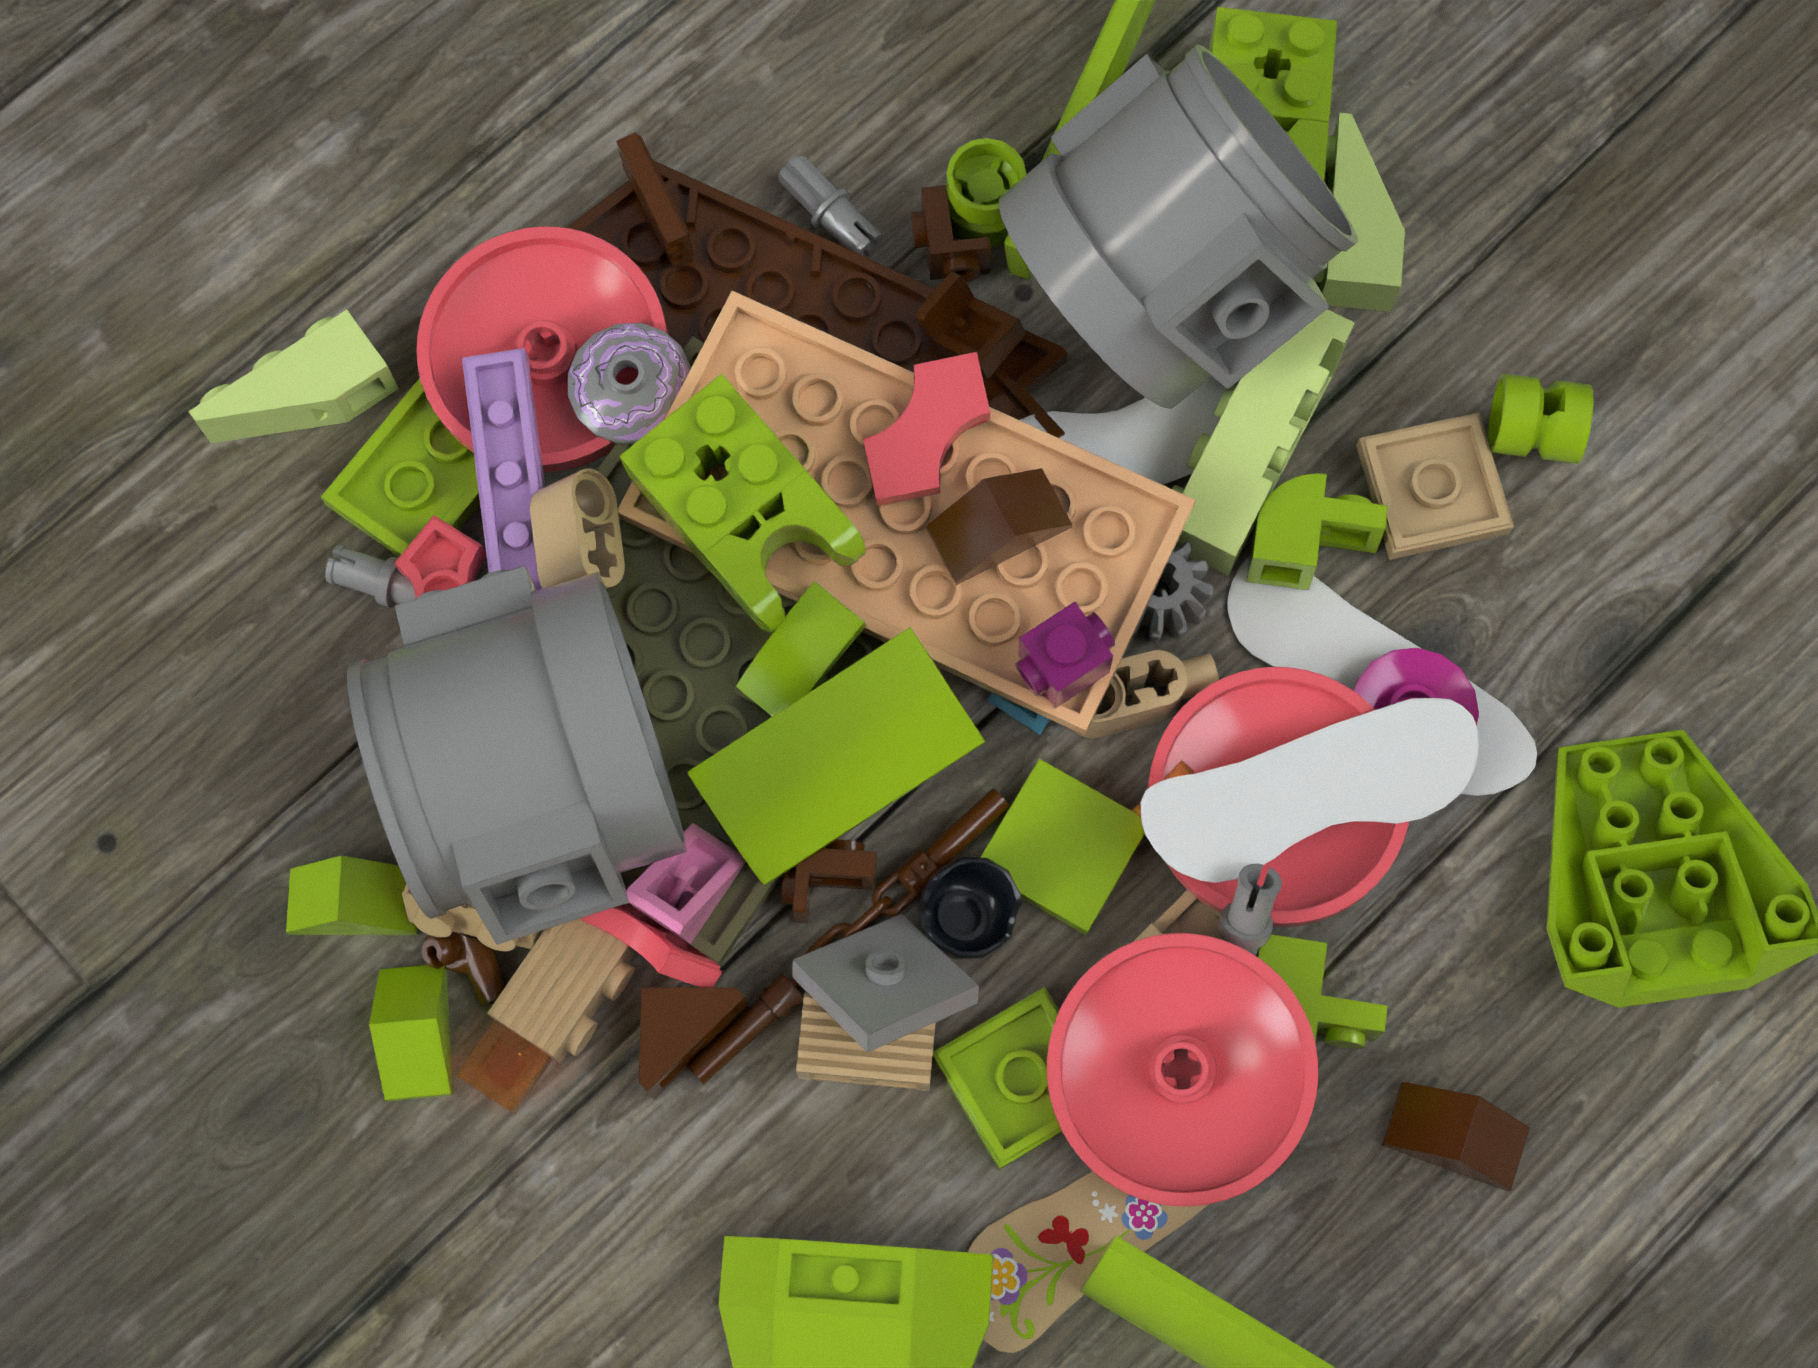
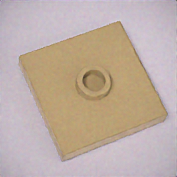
M1479 412L1359 438L1356 447L1373 504L1388 505L1386 528L1382 537L1389 560L1507 535L1514 528Z

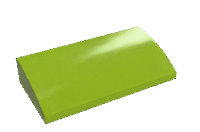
M909 627L687 773L752 871L763 885H767L977 749L986 741L916 633Z
M1117 1235L1106 1244L1080 1290L1087 1297L1204 1368H1335Z

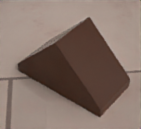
M1040 468L984 478L926 526V530L953 581L958 585L1072 528V523L1043 469Z
M641 987L639 1083L653 1099L660 1095L687 1068L686 1065L749 1008L745 996L736 987Z
M1402 1082L1381 1146L1502 1190L1511 1191L1530 1127L1481 1096Z

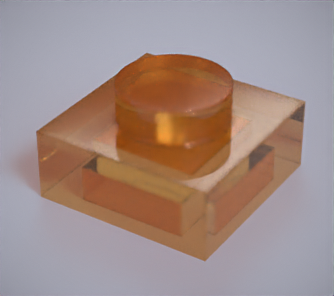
M495 1020L457 1076L515 1115L553 1059Z

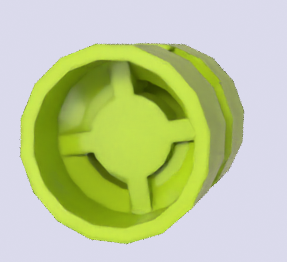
M990 138L971 140L959 147L949 161L946 173L948 205L952 232L960 240L988 237L990 238L991 247L999 246L1006 240L1008 231L1000 214L999 199L1027 174L1021 156L1016 149L1005 142Z
M1501 373L1495 386L1488 421L1487 439L1491 452L1526 457L1532 449H1537L1541 459L1579 464L1587 447L1592 424L1594 405L1592 385L1554 380L1547 388H1542L1539 379L1536 377Z

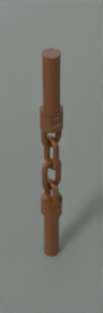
M992 788L924 851L920 849L915 851L884 879L873 891V906L853 924L844 922L834 925L810 946L806 954L826 946L842 932H844L842 935L843 939L866 929L881 914L895 916L901 913L922 894L929 878L935 872L948 864L1010 807L1008 802L997 790ZM899 880L910 892L894 906L889 907L892 903L891 897L885 896L882 898V895ZM782 973L779 974L771 986L763 989L762 994L759 995V1000L686 1066L703 1085L707 1083L776 1019L780 1020L783 1016L789 1015L793 1007H797L803 1002L804 996L800 990L801 986L794 978L790 979Z

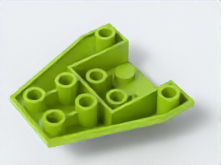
M1684 729L1558 748L1546 929L1564 987L1617 1008L1748 989L1818 953V910L1808 884Z
M724 1236L719 1309L733 1368H973L990 1325L994 1255L823 1241Z

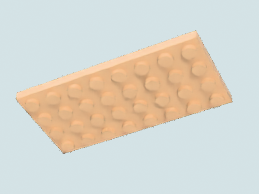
M731 291L665 419L722 373L860 532L866 549V554L853 565L839 566L822 549L813 544L801 541L787 543L777 549L769 559L766 568V578L778 593L798 601L813 581H815L866 623L867 626L862 631L863 633L886 643L911 627L937 667L1080 734L1086 735L1192 513L1196 500L989 407L990 420L966 430L952 443L946 452L939 473V494L877 506L863 438L871 437L884 431L903 414L914 390V372L737 292ZM719 466L708 470L705 473L706 478L704 480L710 475L716 481L727 476L726 468ZM1042 468L1072 523V528L956 585L927 532L926 526L984 478ZM632 482L618 508L619 519L692 552ZM1075 601L1085 616L1095 612L1110 631L1115 641V646L1109 649L1113 654V660L1109 674L1055 709L1044 692L1039 696L1034 695L1018 672L1015 663L1020 660L1018 656L1019 637Z

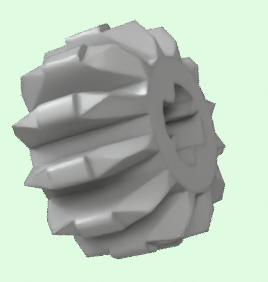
M1189 541L1179 545L1176 552H1172L1159 581L1169 586L1168 593H1166V590H1162L1160 597L1151 596L1134 634L1137 633L1142 625L1150 627L1148 637L1149 641L1153 644L1160 641L1163 627H1166L1176 639L1183 638L1187 632L1186 621L1200 624L1206 614V610L1201 603L1209 601L1212 597L1213 586L1201 580L1206 576L1209 569L1206 560L1187 562L1192 550Z

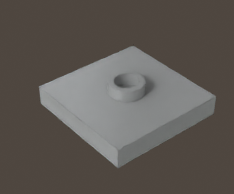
M902 914L793 959L792 977L867 1053L978 1003L979 985Z

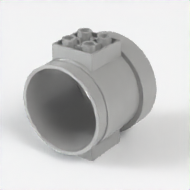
M1196 44L1185 54V59L1171 71H1164L1148 54L1144 55L1051 136L1060 155L1050 154L999 199L1000 214L1010 238L1024 262L1056 307L1088 345L1125 382L1148 400L1167 409L1177 406L1211 377L1229 389L1326 311L1330 305L1313 278L1327 268V263L1341 251H1348L1358 242L1355 230L1342 207L1285 130L1245 84L1219 58L1199 44Z
M526 565L512 570L493 571L479 580L447 590H433L423 593L415 600L395 606L404 647L389 651L387 656L370 661L362 659L348 665L347 689L350 709L370 788L402 875L418 906L428 918L433 919L445 915L448 910L462 905L474 906L494 942L498 945L629 903L621 873L687 852L680 816L653 724L620 624L599 572L536 591Z

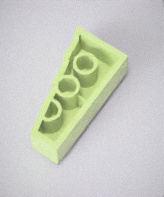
M1327 309L1242 377L1238 385L1234 384L1229 389L1226 388L1214 412V415L1219 417L1220 420L1212 436L1205 433L1201 434L1186 466L1194 471L1185 489L1174 485L1172 488L1196 500L1192 513L1174 550H1177L1179 545L1189 541L1192 546L1190 558L1196 561L1206 560L1210 568L1229 576L1257 523L1265 500L1273 492L1337 369L1355 322Z

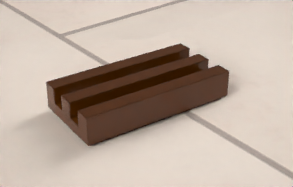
M635 132L617 140L623 170L672 268L675 269L693 261L692 256L694 254L689 231L641 135L638 136Z

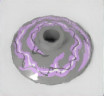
M643 323L615 324L593 334L577 350L568 371V398L578 420L595 436L616 444H635L665 419L691 370V366L682 346L665 331ZM626 367L636 369L638 377L634 382L625 385L616 381V376L621 369Z

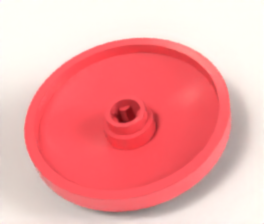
M531 227L510 231L485 241L463 255L444 274L432 291L425 305L417 335L416 353L421 384L429 403L446 429L458 442L474 453L462 358L525 348L529 357L543 471L556 472L581 467L609 454L616 443L595 436L578 420L568 398V371L577 350L593 334L615 324L643 323L663 330L668 334L665 316L657 294L642 270L625 253L605 240L586 232L562 227ZM631 367L621 369L616 376V381L620 384H630L638 377V371Z
M1265 667L1235 673L1210 684L1197 693L1173 717L1157 746L1150 769L1148 788L1157 782L1169 778L1195 774L1244 761L1332 724L1374 711L1375 709L1352 689L1325 675L1291 667ZM1353 821L1331 825L1293 844L1275 859L1264 864L1257 882L1259 886H1263L1269 867L1274 869L1282 880L1281 890L1276 896L1271 912L1273 927H1295L1317 923L1347 910L1360 901L1379 883L1395 861L1404 842L1409 822L1394 824ZM1167 864L1175 877L1190 893L1215 911L1222 913L1226 905L1232 903L1238 878L1217 883L1200 881L1181 874Z
M1170 933L1140 939L1118 948L1098 961L1078 980L1067 995L1053 1025L1047 1055V1082L1054 1114L1063 1134L1080 1159L1095 1174L1122 1192L1141 1200L1169 1206H1200L1228 1200L1245 1193L1263 1182L1287 1160L1304 1134L1313 1112L1318 1086V1056L1312 1029L1303 1007L1286 982L1269 965L1247 950L1222 939L1190 933Z

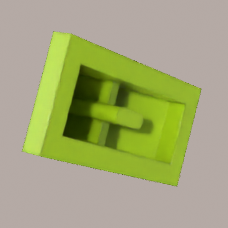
M341 855L290 869L286 933L288 935H418L419 929L414 923L408 921L402 896L407 883L399 865Z
M429 965L379 969L369 1027L384 1099L386 1101H398L453 1095L447 969H444V966L435 969Z

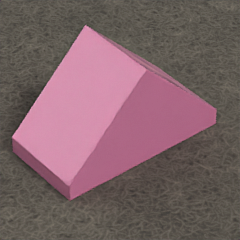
M694 823L684 831L687 852L654 862L626 891L629 903L637 910L690 945L746 862L740 853Z

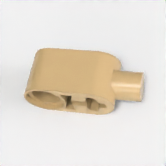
M587 468L536 491L530 502V516L537 572L542 589L595 572H599L606 589L617 585L623 578L625 561L616 495L608 479L599 471Z
M1154 650L1122 658L1105 693V696L1111 703V709L1103 714H1095L1086 735L1074 732L1082 737L1094 739L1169 719L1178 710L1181 700L1194 697L1207 686L1219 680L1212 655L1208 653L1180 660L1170 652ZM1154 677L1158 686L1168 685L1165 696H1157L1153 687L1144 688L1146 679ZM1132 695L1130 705L1126 706V696Z

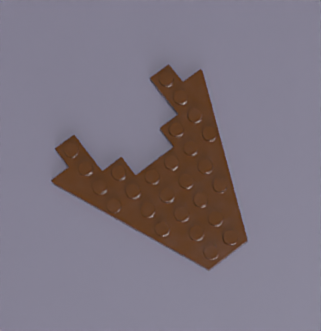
M656 161L654 163L689 231L694 254L692 256L693 261L675 269L672 268L629 180L567 227L589 233L612 244L625 253L642 270L657 294L665 316L669 336L682 346V349H684L692 336L705 343L731 291H734L911 372H914L915 364L944 359V357L934 352L915 318L917 310L924 304L927 297L936 290L935 288ZM1025 330L1026 336L990 378L986 379L983 377L989 407L1018 420L1035 414L1034 417L1047 431L1046 433L1061 438L1065 435V432L1035 401L1029 392L1064 365L1067 361L1068 353L1062 346Z

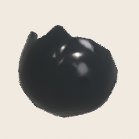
M962 857L942 866L929 878L921 895L918 909L919 924L923 927V934L953 959H982L1000 948L1003 943H1006L1011 938L1017 913L1022 905L1021 893L1009 870L989 858Z

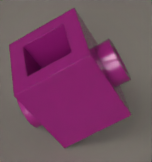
M1074 601L1019 637L1018 656L1020 660L1015 665L1034 695L1039 696L1044 692L1056 709L1110 673L1113 654L1109 649L1115 646V641L1104 622L1095 612L1085 616Z

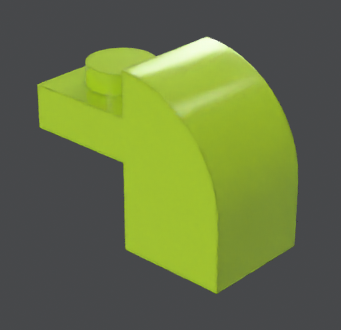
M1306 474L1284 482L1267 497L1260 510L1250 547L1246 582L1309 590L1317 567L1319 546L1370 553L1377 552L1386 528L1388 505L1373 504L1369 499L1359 495H1341L1336 498L1324 497L1327 474Z
M1271 934L1268 942L1259 948L1257 957L1269 965L1293 991L1310 1023L1315 1044L1317 1033L1326 1034L1325 1043L1329 1045L1362 1049L1365 1048L1366 1040L1375 1041L1385 1032L1388 1005L1321 995L1327 943Z

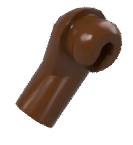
M452 932L448 937L428 935L424 939L421 952L425 963L435 969L444 966V969L468 976L479 1007L495 1003L507 984L494 949L482 944L475 936Z

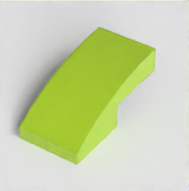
M813 581L785 616L784 622L775 629L736 687L769 715L774 716L825 683L828 679L825 675L867 625L817 582Z

